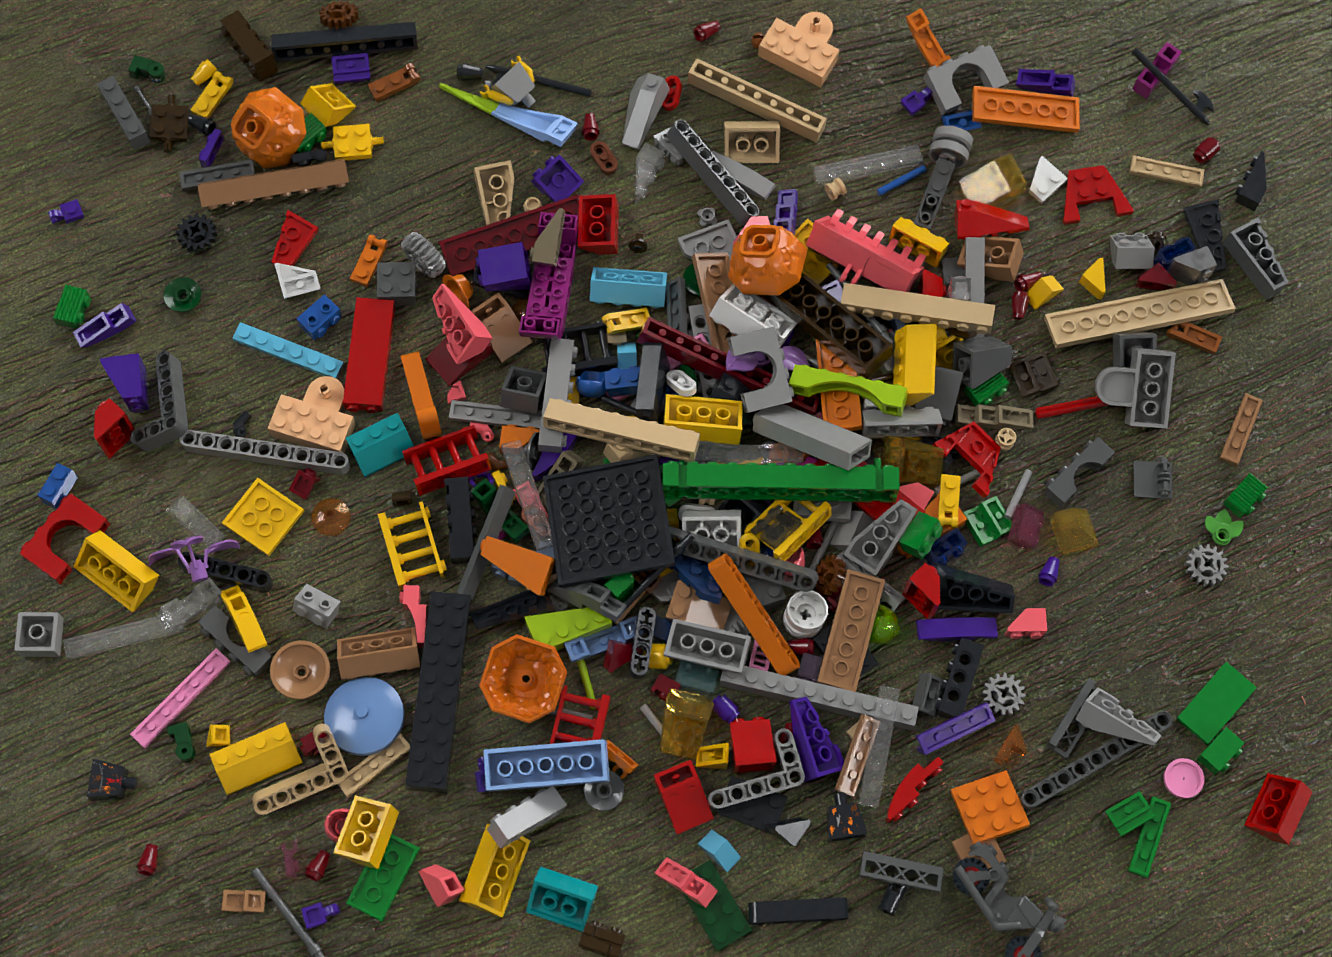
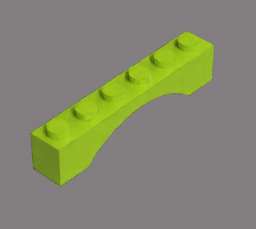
M795 364L789 381V386L792 387L793 393L809 397L826 391L851 392L871 401L882 413L902 417L907 400V388L899 384H887L880 380H868L861 376H849L842 372L835 373L826 369L811 368L808 365Z

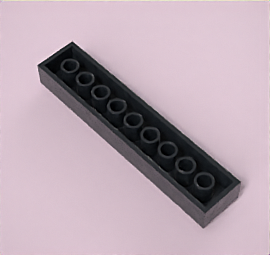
M431 591L405 782L407 790L447 794L472 604L471 595Z

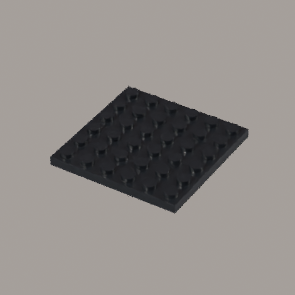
M657 454L543 476L559 587L676 566Z

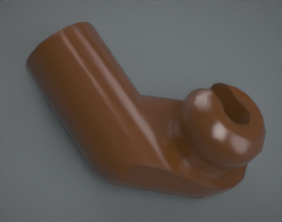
M487 453L493 471L511 468L510 459L500 461L493 453Z

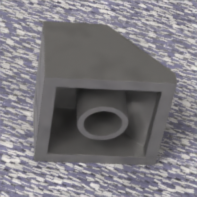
M1208 246L1175 257L1167 272L1179 282L1194 285L1208 282L1217 264Z

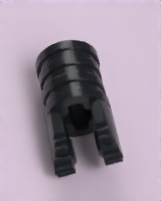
M889 883L878 909L887 915L894 916L908 886L901 885L898 892H895L897 884Z

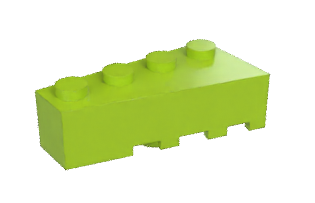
M589 607L524 617L531 638L554 646L557 651L565 648L564 643L579 637L585 638L612 627L611 619Z

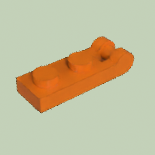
M371 234L368 236L366 245L350 277L351 282L365 287L369 286L377 269V263L380 262L386 250L387 240L376 239V236ZM373 245L378 247L377 251L372 249Z

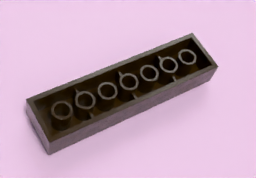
M803 272L800 282L779 296L762 295L865 379H868L893 356L892 343Z

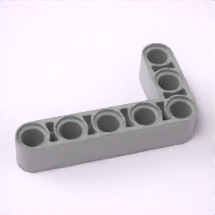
M780 729L773 736V743L781 766V772L715 790L708 795L709 806L714 809H720L802 784L805 778L791 731ZM780 733L787 735L788 741L786 744L779 742L778 735ZM786 752L793 755L792 763L785 762L784 754ZM791 772L798 773L799 781L797 783H793L790 780ZM773 777L778 778L780 781V786L776 789L770 785V780ZM753 783H758L761 786L759 794H754L751 791ZM734 788L742 792L739 800L732 797L731 793ZM714 794L721 795L723 801L720 805H715L712 802Z

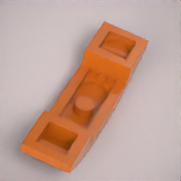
M921 8L906 17L911 34L931 67L942 66L943 62L951 59L949 55H945L928 26L930 22Z

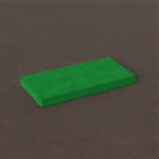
M1225 662L1176 720L1204 744L1208 745L1257 687L1228 662Z
M391 834L379 868L364 867L346 905L383 923L420 848Z

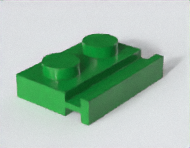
M1140 791L1105 811L1120 837L1156 817Z

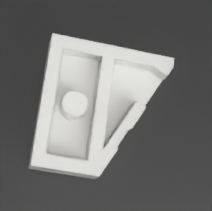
M1041 156L1029 193L1043 204L1066 183L1068 178Z
M274 263L284 299L321 289L316 271Z

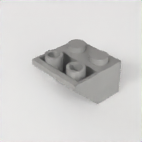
M1117 233L1116 235H1110L1111 258L1116 269H1151L1153 267L1155 247L1147 235L1143 233H1135L1134 235Z

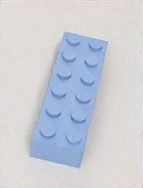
M605 739L484 750L486 791L489 792L610 782L607 741Z

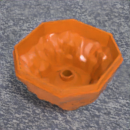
M276 87L250 92L239 106V109H237L231 122L232 139L235 140L237 147L264 169L287 165L307 134L303 109Z
M750 225L744 229L743 234L739 236V239L733 245L728 278L743 294L779 296L800 282L808 249L791 231L786 230L783 226Z
M516 634L491 648L479 686L492 711L531 723L555 711L567 670L554 646ZM524 675H528L530 677L529 682L526 683L523 681Z

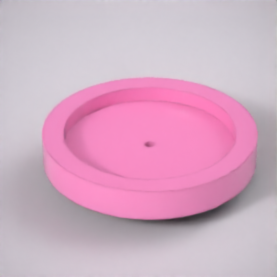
M1180 758L1172 761L1166 767L1163 780L1166 789L1173 796L1188 799L1194 797L1202 790L1204 774L1196 762Z

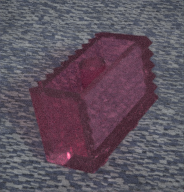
M1027 503L1017 505L1007 541L1023 549L1034 548L1039 541L1038 535L1044 523L1043 515L1045 513Z

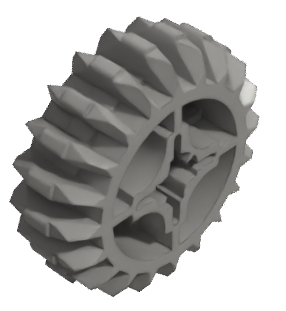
M416 232L408 234L401 243L402 250L411 262H415L416 268L430 278H435L443 272L446 267L445 261L431 242Z

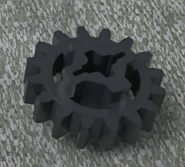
M196 213L193 218L189 214L188 220L182 218L183 224L177 225L179 229L176 231L178 243H181L183 249L187 247L188 252H191L192 249H194L195 253H198L199 249L205 252L206 246L211 248L210 243L216 242L214 236L218 235L217 228L212 219H207L205 214L199 217L198 213Z

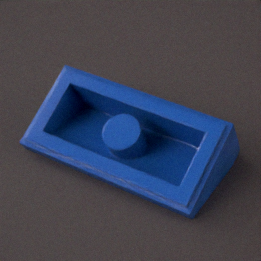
M972 110L941 116L944 126H955L965 131L982 128L981 122L972 121Z

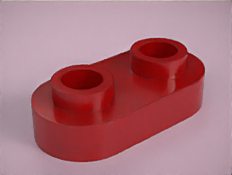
M669 76L665 79L670 90L662 103V107L667 111L674 110L679 105L682 83L677 76Z

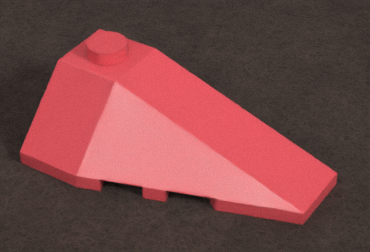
M441 284L432 299L437 316L441 318L444 326L442 332L443 335L447 336V349L456 364H460L483 352L492 340V336L485 325L445 284Z

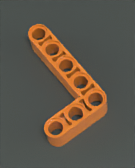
M419 351L401 355L423 440L442 436L436 408L432 401Z

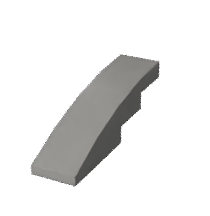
M711 151L745 192L766 200L775 188L773 182L726 156Z

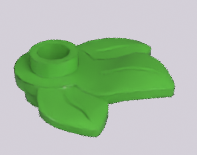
M1226 509L1220 511L1215 518L1206 516L1205 527L1212 534L1213 541L1221 546L1227 545L1232 538L1238 537L1244 526L1243 521L1232 522ZM1219 534H1222L1224 539L1219 538Z

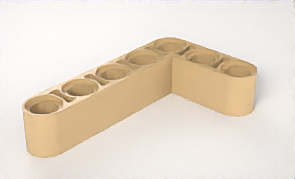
M318 724L313 729V737L324 763L257 791L252 798L256 813L260 815L268 814L340 783L347 778L348 770L328 725ZM321 733L328 734L325 738H318ZM329 750L335 751L333 755H326ZM335 768H342V770L338 773L333 772ZM319 775L324 776L320 781L314 780ZM298 784H304V785H305V786H304L303 788H301V789L295 788ZM279 792L286 793L283 797L276 796ZM261 800L267 801L264 805H258L257 803Z

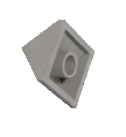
M852 511L850 523L839 522L829 545L842 551L846 550L853 538L866 529L874 520L864 512Z

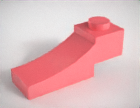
M404 585L403 592L400 591V603H403L404 610H409L414 619L418 648H424L428 608L427 605L420 604L421 589L419 585Z
M667 857L655 872L660 879L669 883L705 908L718 892L709 882Z

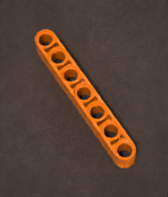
M723 554L708 563L710 573L776 672L786 676L800 667L798 658L732 559L727 554Z

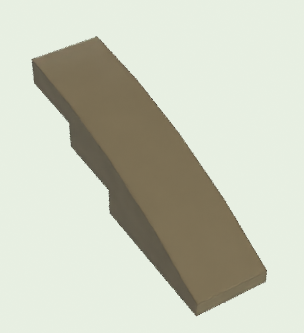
M958 404L955 406V424L966 426L974 421L981 428L1033 429V410L1004 405L991 407L978 404L976 407Z

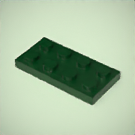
M711 860L691 870L696 876L709 882L718 891L706 908L682 893L716 952L750 933L752 929Z

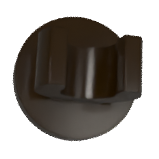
M1153 231L1152 234H1148V238H1152L1150 241L1153 246L1155 242L1158 243L1157 249H1163V240H1166L1167 237L1163 236V232Z
M636 233L635 239L629 242V249L635 253H643L647 250L648 245L643 240V234Z

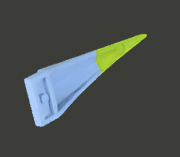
M442 83L439 85V88L543 142L549 141L561 147L577 129L578 123L561 115L518 108L488 100Z

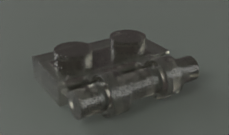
M777 505L774 509L771 508L762 520L759 519L751 529V532L755 535L760 531L763 532L760 535L761 540L774 549L802 525L801 519L788 511L781 516L780 513L784 509L780 505ZM772 520L775 521L770 527L767 526Z

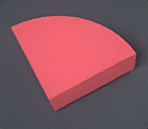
M461 380L454 383L447 395L448 405H451V400H467Z

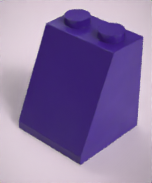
M522 242L478 250L479 257H476V264L481 270L478 278L480 286H483L486 291L530 290L532 276L529 256Z
M139 353L100 358L103 368L129 411L141 413L144 410H149L146 367Z

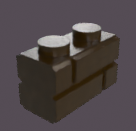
M592 920L591 923L586 922L579 948L605 957H619L625 935L622 934L623 930L611 927L609 930L603 928L602 923Z

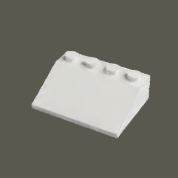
M734 284L718 299L709 315L713 318L714 322L729 328V331L735 335L775 326V330H778L780 334L779 347L783 345L797 325L796 322L758 295L743 294Z

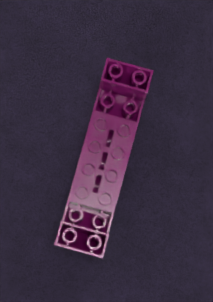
M540 213L538 224L539 236L556 213ZM565 214L557 267L536 264L534 266L526 315L521 317L519 334L521 337L560 340L563 335L574 277L578 215Z

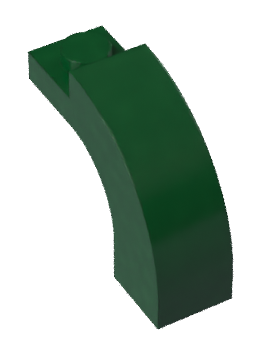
M483 479L470 491L488 516L498 490L489 481ZM509 508L501 531L506 537L509 536L517 543L531 530Z

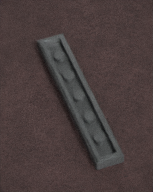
M503 485L499 486L457 594L471 595V600H473L488 560L480 555L482 551L480 550L481 542L483 539H486V536L498 538L516 492Z

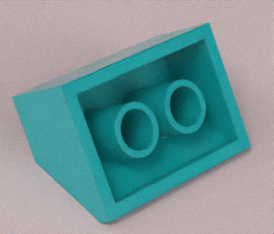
M398 413L346 437L348 447L364 477L404 459L402 451L414 447Z
M540 867L532 886L526 913L583 932L598 886Z

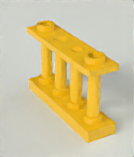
M775 500L753 523H749L746 526L744 533L755 534L761 542L774 550V558L786 561L832 516L829 503L824 501L820 506H816L811 501H797L813 512L808 518L804 519L787 507L792 501ZM782 512L800 526L795 531H790L774 518ZM767 525H770L787 539L782 544H777L761 531Z
M423 501L419 502L421 511L391 519V517H386L385 512L378 514L400 591L403 590L404 585L410 579L439 571L440 577L443 579L445 578L444 571H447L444 559H439L428 518H431L428 507H424ZM421 518L424 519L425 529L397 537L391 534L390 529H393V526ZM429 536L431 546L405 554H397L395 547L399 546V544ZM434 553L437 564L409 572L402 571L401 565L405 561Z

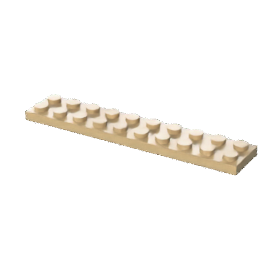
M1219 279L1045 314L1044 319L1054 346L1057 349L1111 338L1114 333H1136L1234 313L1235 306L1224 280Z

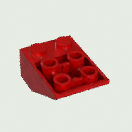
M691 759L653 776L654 783L677 835L714 819Z

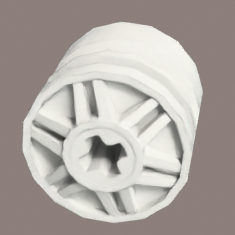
M812 590L809 592H796L790 598L783 614V624L786 630L798 639L812 638L821 631L828 615V605L825 599L819 593Z

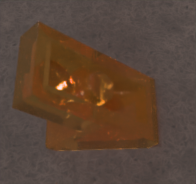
M1017 724L1011 729L993 760L999 765L1003 761L1007 762L1013 753L1011 750L1023 757L1027 753L1020 727Z

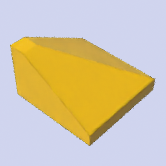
M211 724L207 738V747L229 746L230 725Z

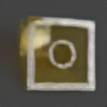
M1070 508L1054 512L1050 521L1062 555L1099 546L1087 509Z

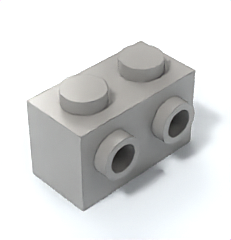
M306 584L295 597L292 611L299 616L309 619L316 625L327 628L337 616L341 601Z

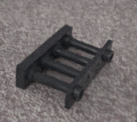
M597 321L595 324L565 328L561 339L580 337L584 357L583 361H573L572 364L576 366L575 375L572 377L580 376L583 371L605 372L618 368L617 356H612L609 353L606 337L607 326L603 321ZM588 335H599L602 351L601 358H591ZM536 338L537 344L543 343L547 366L542 368V372L547 373L551 339Z

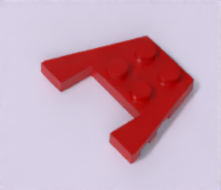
M1104 165L1068 171L1063 225L1080 222L1081 219L1077 207L1080 204L1112 200L1116 217L1133 214L1132 206Z
M973 421L931 445L942 458L946 457L954 447L980 473L971 487L983 498L989 495V485L993 481L992 474L997 465L1001 447L977 423Z

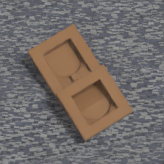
M223 890L221 911L264 913L266 892Z

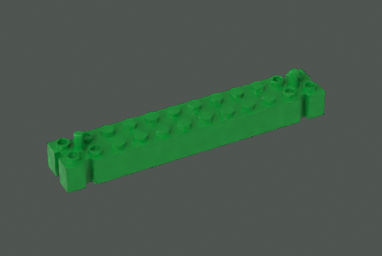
M875 458L873 465L853 467L850 470L833 464L816 466L809 463L804 466H796L794 463H787L785 465H777L775 463L757 465L756 463L749 462L745 465H738L735 462H728L726 464H718L717 462L698 464L695 461H669L663 463V491L665 498L674 499L686 497V499L872 502L874 500L896 502L899 493V467L884 465L881 469L880 458Z

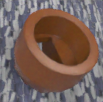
M759 32L755 33L751 38V45L759 49V45L765 36Z

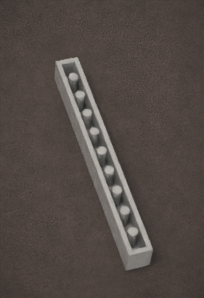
M744 666L742 674L723 670L719 684L722 687L786 702L807 696L812 706L816 709L859 719L861 714L880 721V724L910 731L915 727L919 709L918 706Z

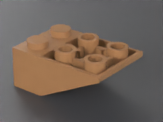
M499 292L471 311L485 325L492 336L490 342L492 343L493 353L501 363H504L533 343L530 337L520 336V321Z

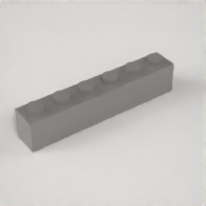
M551 339L538 441L539 451L562 453V447H566L567 436H564V432L544 428L543 416L550 398L561 399L571 403V400H568L569 393L572 394L573 382H570L571 376L575 375L576 366L572 363L573 358H577L578 347H574V340Z

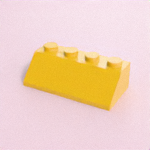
M936 324L906 325L895 332L893 385L899 384L907 388L906 405L912 406L934 394Z
M666 394L663 425L700 433L701 442L739 445L742 432V401Z
M101 530L85 538L73 566L131 612H134L151 593L159 577V574Z
M285 722L209 754L227 795L303 763Z
M487 824L463 887L464 892L461 893L459 901L478 910L503 918L531 840L522 836L500 849L487 831L490 825Z

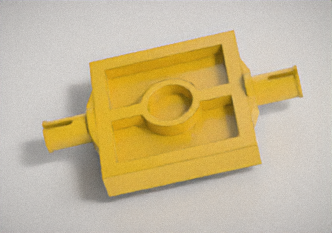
M370 124L333 127L332 141L321 142L322 150L333 148L335 160L344 158L345 161L372 158L373 145L384 144V137L373 138L370 132Z

